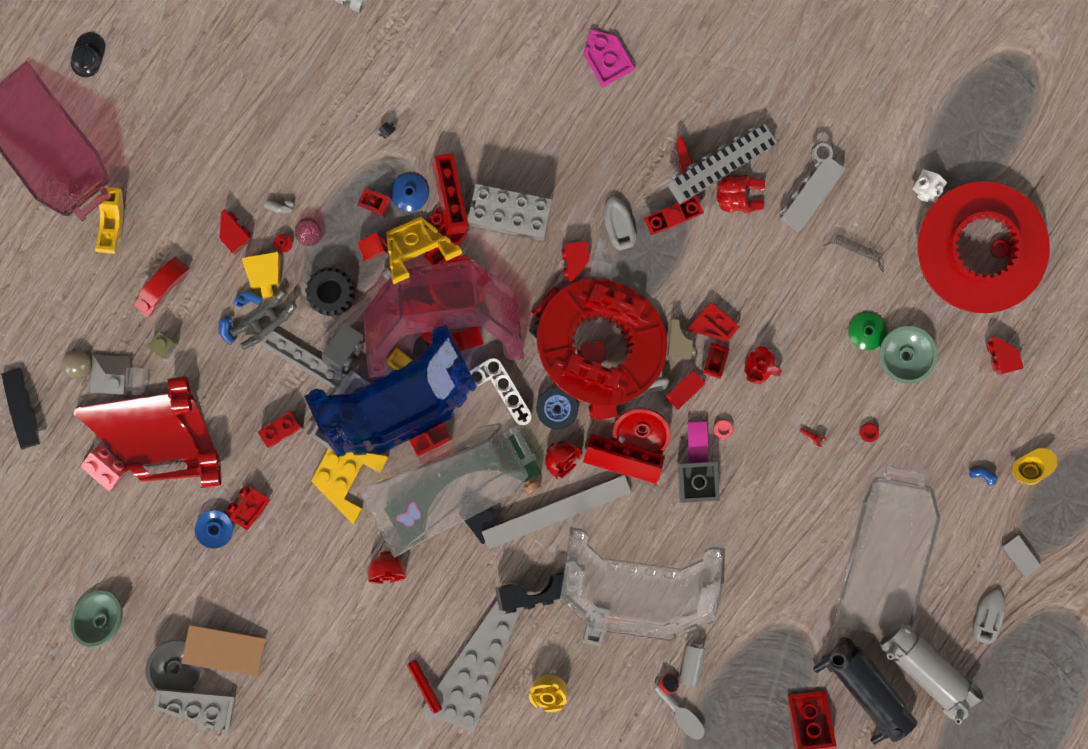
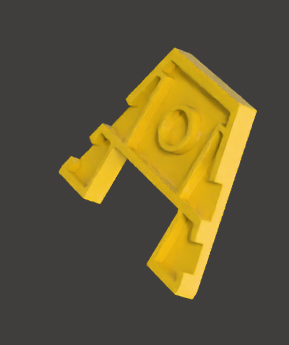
M422 217L386 232L393 284L410 277L403 262L436 247H439L446 261L462 254L461 248L458 245L455 246L451 243L448 237L442 236L435 227Z
M328 448L311 482L351 523L355 524L362 508L346 500L345 497L363 464L381 473L389 457L346 449L339 456Z

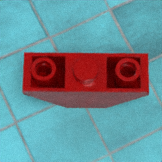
M696 195L682 204L677 203L646 216L644 221L650 235H655L684 224L704 214V211Z

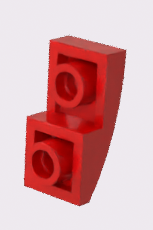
M438 207L426 220L442 236L448 237L455 246H459L468 236L467 232L446 235L442 211Z

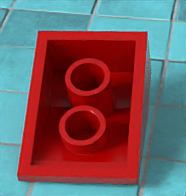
M826 691L788 695L794 749H836L837 744Z

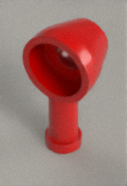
M554 286L531 313L539 318L549 301L560 291L559 288Z

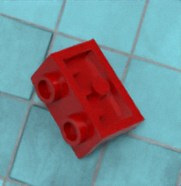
M248 483L240 489L236 500L228 505L226 514L230 520L248 531L271 500L255 489L252 484Z

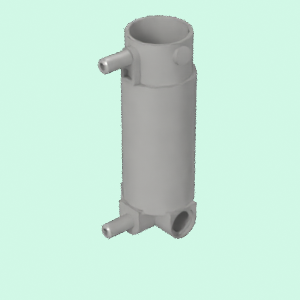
M900 621L893 625L882 637L880 645L883 651L888 652L887 658L890 660L894 659L915 682L943 707L942 711L950 719H953L956 724H961L963 719L968 717L970 708L984 699L980 688L973 682L969 683L919 634L916 635L910 625Z

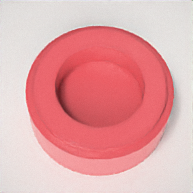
M719 420L714 425V433L718 438H729L733 433V426L728 420Z

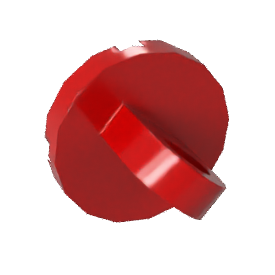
M759 346L755 348L757 349L755 352L752 351L749 354L744 367V372L747 374L746 379L749 382L762 384L770 375L780 377L782 369L774 366L775 355L771 349Z

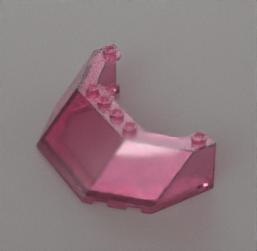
M475 260L408 267L406 269L409 273V278L393 284L390 277L364 310L366 360L369 378L379 377L386 373V357H389L390 350L402 335L482 326L503 343L504 355L508 359H524L517 293L502 283L492 273L485 270Z

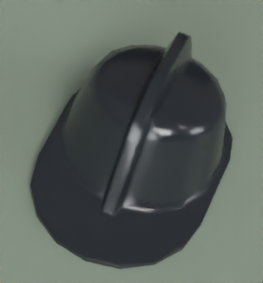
M89 32L77 39L70 64L72 70L78 76L88 78L98 72L105 53V43L100 35Z

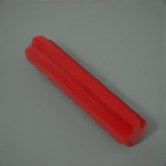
M416 660L411 661L407 664V667L433 714L440 712L442 706Z

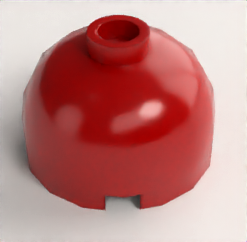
M560 441L556 444L552 443L546 450L545 465L553 477L558 479V476L564 478L575 468L576 464L573 463L577 458L581 459L583 452L572 442Z
M389 551L380 552L379 556L374 557L368 565V581L373 584H383V581L390 580V583L404 580L406 578L405 565L397 555H391Z

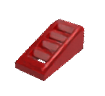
M680 136L676 140L679 169L683 174L687 172L686 168L693 164V161L683 138Z

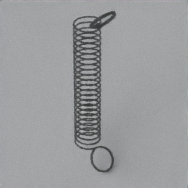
M834 239V241H833L834 244H835V243L838 244V245L840 244V246L842 245V247L845 246V243H844V245H843V243L841 244V242L839 243V241H838V243H837V240H836V242H835V239ZM875 258V262H876V261L879 262V263H878V266H879L880 270L882 271V269H881V267H880V265H881L880 260L878 261V259L876 260V258Z

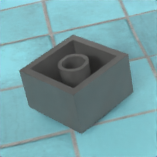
M343 323L323 352L322 362L342 375L344 370L348 371L351 368L353 357L355 355L359 356L364 348L363 335Z
M718 462L677 463L679 502L720 501Z

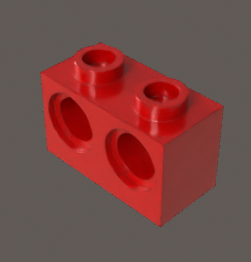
M290 411L259 430L258 434L266 447L271 448L302 429L303 426L295 413Z

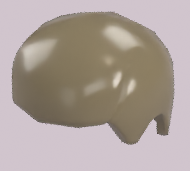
M70 351L62 360V369L70 378L81 379L87 376L91 370L92 361L88 354L83 351Z

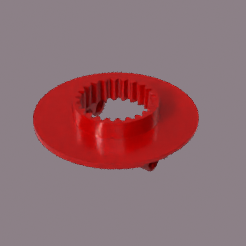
M973 182L950 190L934 203L922 222L918 236L917 252L919 266L926 282L943 301L966 312L987 314L1004 311L1019 304L1037 288L1047 269L1050 241L1046 224L1040 212L1023 194L999 183ZM986 218H988V221L995 219L996 224L1002 222V228H1008L1006 233L1012 235L1009 240L1014 242L1011 246V254L1007 259L1006 265L1002 268L1003 270L991 275L986 274L982 276L981 273L975 275L974 270L968 272V266H962L964 261L958 260L961 254L956 252L959 245L955 244V242L960 240L957 235L962 234V229L966 228L967 224Z
M588 279L566 286L549 301L539 320L537 348L545 371L561 390L571 397L588 404L611 406L629 402L642 395L653 385L665 364L667 337L664 324L657 310L637 291L622 283L611 280ZM593 317L595 320L602 317V320L605 321L608 318L610 324L616 322V328H622L621 334H626L624 340L628 341L626 344L628 350L621 364H617L615 368L613 366L606 368L599 363L585 360L580 357V354H575L577 347L573 346L575 343L573 338L580 324H584L586 319L591 321Z

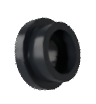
M385 122L379 128L380 133L378 135L384 139L389 137L396 130L393 126L394 123Z

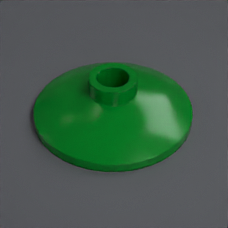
M870 312L855 316L848 328V335L852 344L866 351L874 350L881 346L887 334L886 325L882 318ZM866 328H871L872 333L870 335L866 334Z

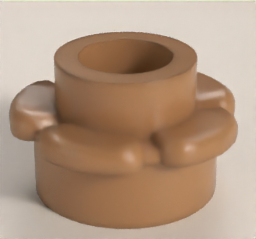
M530 479L524 483L525 488L523 490L528 495L541 488L540 480Z

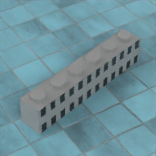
M765 124L760 127L758 125L753 126L748 130L749 134L745 136L740 134L732 140L734 143L728 146L727 143L717 149L718 153L714 155L709 153L702 158L703 162L697 165L695 162L686 168L687 172L683 174L678 172L672 176V181L667 186L678 203L682 204L777 144Z

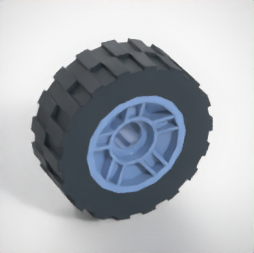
M559 387L550 388L542 393L538 399L536 406L538 418L548 428L556 430L567 428L575 421L578 415V402ZM555 405L561 406L560 412L554 411Z

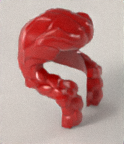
M727 175L722 178L716 192L720 209L728 213L741 211L747 214L756 210H764V200H752L749 202L746 200L745 191L746 188L763 191L765 180H758L749 175Z

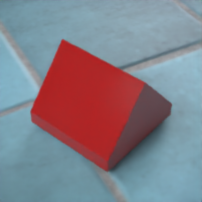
M439 247L428 251L423 256L434 267L444 259Z

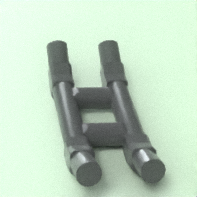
M280 289L265 306L250 318L230 330L233 337L247 331L252 326L256 330L257 334L240 343L243 350L261 342L265 336L291 317L297 308L294 302H291L279 316L273 310L287 294L284 289ZM268 314L272 322L263 328L258 320Z

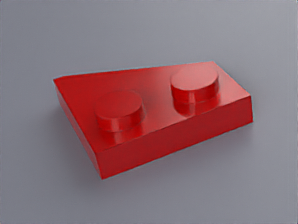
M710 302L687 330L728 341L740 326L714 303Z

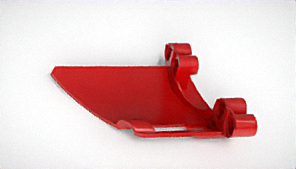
M187 376L168 378V393L77 406L73 414L91 429L140 481L200 477L201 488L221 486V461L192 396ZM179 459L187 464V469L151 475L142 465Z

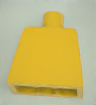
M275 252L242 258L251 287L253 289L261 288L262 298L274 297L272 286L281 284V254Z

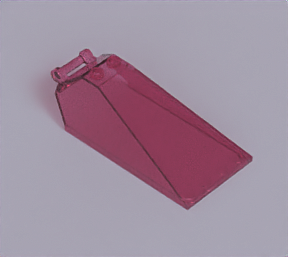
M26 61L0 83V153L38 202L63 216H70L74 212L83 222L90 212L103 201L109 200L112 197L104 187L110 182L109 175L96 148L32 66ZM98 191H100L101 194L98 195L94 200H92L87 206H85L82 210L79 208L92 196H94Z

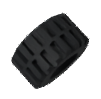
M325 267L322 270H317V273L310 276L311 279L306 283L305 293H307L306 299L309 301V305L315 311L327 316H338L348 311V308L353 305L352 302L356 296V289L353 284L354 282L345 272L334 267ZM327 281H336L342 289L340 298L334 303H326L320 297V289Z

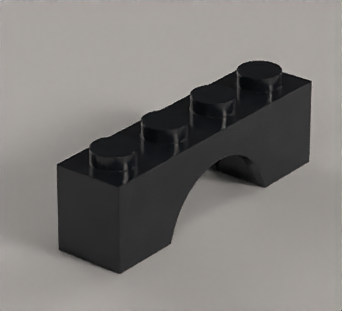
M570 571L550 575L546 588L534 595L524 593L518 584L514 583L495 587L499 610L505 611L506 614L517 612L516 608L524 607V610L535 608V604L542 603L544 606L554 604V600L561 599V601L572 600V596L577 595L574 575Z

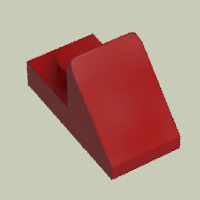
M712 342L701 370L702 373L721 379L730 349Z

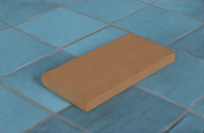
M189 624L181 663L258 677L266 638Z

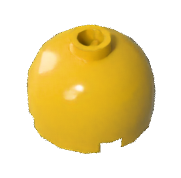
M540 675L532 683L529 699L536 708L538 706L544 708L543 711H560L567 703L568 688L564 680L557 675Z

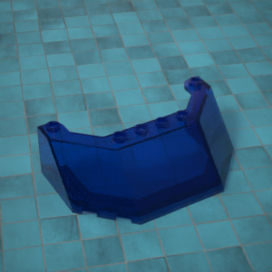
M446 325L433 330L430 335L432 344L419 360L411 361L407 366L399 370H393L389 375L375 379L371 384L360 387L351 394L327 395L324 390L313 389L304 396L321 435L337 457L345 456L346 453L353 452L354 456L366 455L368 451L382 454L450 420L454 416V409L463 405L467 400V393L474 391L477 385Z

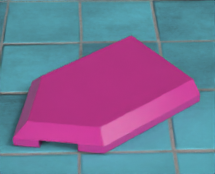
M590 29L584 57L602 88L636 69L617 35Z

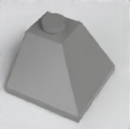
M92 354L90 392L129 395V384L127 385L128 379L130 382L131 357Z

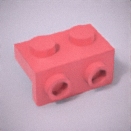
M102 445L92 450L81 465L83 470L109 492L129 470L123 462Z

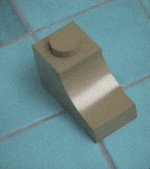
M671 319L667 358L691 360L692 356L695 357L696 345H693V340H688L683 335L679 320Z

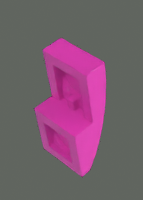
M707 420L688 421V461L708 462Z

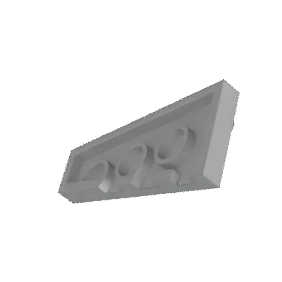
M156 688L153 708L228 735L234 696Z

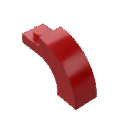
M176 256L172 258L143 287L138 294L139 298L134 306L147 318L150 317L169 291L183 280L190 268Z

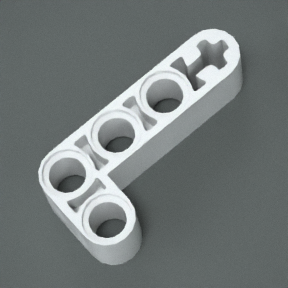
M489 359L469 372L468 379L475 386L482 385L491 379L517 424L526 425L531 421V412L499 360ZM491 362L499 364V370L495 373L490 372L488 369ZM474 372H481L483 376L482 380L478 383L472 380ZM502 378L507 379L509 382V386L506 389H500L498 386V381ZM510 395L518 397L519 402L517 405L511 406L508 403ZM523 404L524 408H521V411L528 413L527 421H519L518 417L520 415L518 411L513 413L512 409L518 408Z

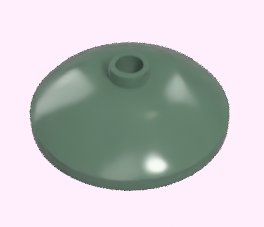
M903 326L896 328L884 338L880 346L879 359L884 372L891 379L900 383L912 384L924 380L932 373L937 363L938 353L934 340L926 331L918 327ZM904 352H907L909 354V357L907 359L903 358Z
M104 590L94 591L83 597L75 607L71 617V631L75 640L89 648L100 647L108 643L116 635L122 623L123 609L119 599L114 594Z

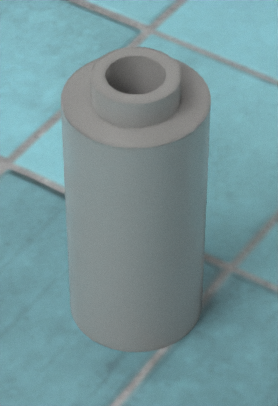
M691 642V645L686 646L680 684L698 687L706 650L702 647L703 644Z

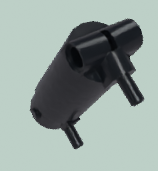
M847 637L840 638L835 648L823 655L822 661L813 667L816 673H819L826 667L830 672H834L876 724V728L880 733L871 738L872 744L876 745L888 738L892 742H897L906 737L917 726L918 721L907 709L904 700L863 649L859 646L857 647L851 639Z

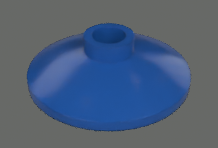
M404 174L393 183L391 197L399 209L413 212L421 209L426 204L429 198V188L422 177L416 174ZM412 189V195H407L406 190Z
M210 510L203 513L195 523V536L207 548L216 549L223 547L230 541L233 535L232 521L225 513L218 510ZM214 525L218 527V532L216 533L212 531Z

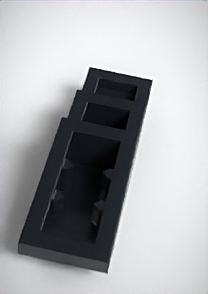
M17 368L1 373L10 415L20 448L23 450L39 445L40 439L35 412L31 407L29 392L25 388L23 371Z

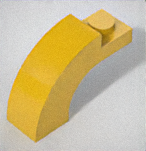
M101 187L98 201L100 226L95 250L96 252L116 254L123 226L122 191L120 188Z

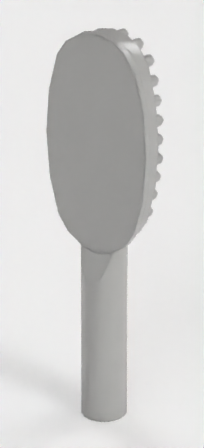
M658 684L654 688L655 691L675 712V719L681 729L691 738L701 739L705 731L699 719L688 709L681 708L669 694L664 693L660 689Z

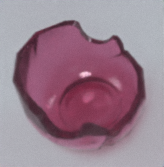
M314 216L301 219L295 226V238L304 246L318 244L325 235L324 224Z

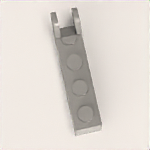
M820 143L812 150L811 158L816 163L814 165L816 168L813 174L809 173L803 180L804 187L801 190L797 189L791 197L794 199L790 206L786 204L780 212L782 214L780 220L798 233L845 171L843 166L832 159L833 150L827 143ZM817 149H824L827 152V158L820 159L817 156Z

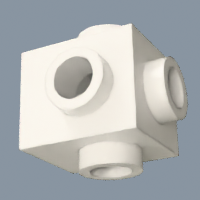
M923 169L913 190L918 194L917 197L925 202H928V200L936 202L947 182L939 174Z

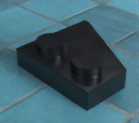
M467 494L457 511L482 544L485 543V539L481 531L492 527L500 513L499 510Z

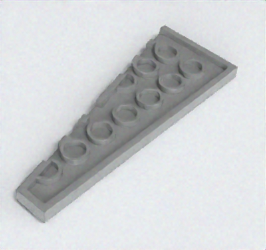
M518 584L519 588L524 593H527L528 587ZM498 601L494 604L434 691L442 706V710L433 714L426 703L421 713L474 733L521 607L516 608L517 612L506 614L505 611L499 610Z

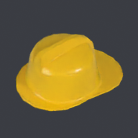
M1038 448L1016 460L1012 466V473L1021 483L1027 485L1037 484L1055 471L1058 459L1051 450Z

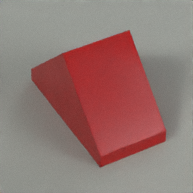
M365 188L357 206L384 218L392 200L386 195Z

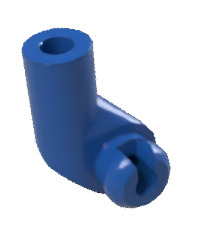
M246 290L235 297L234 304L237 307H242L250 302L261 305L263 298L261 295Z
M225 316L219 320L218 333L228 345H231L236 340L229 331V326L233 321L230 316Z
M978 467L969 469L970 478L983 477L988 485L996 484L997 475L989 468Z

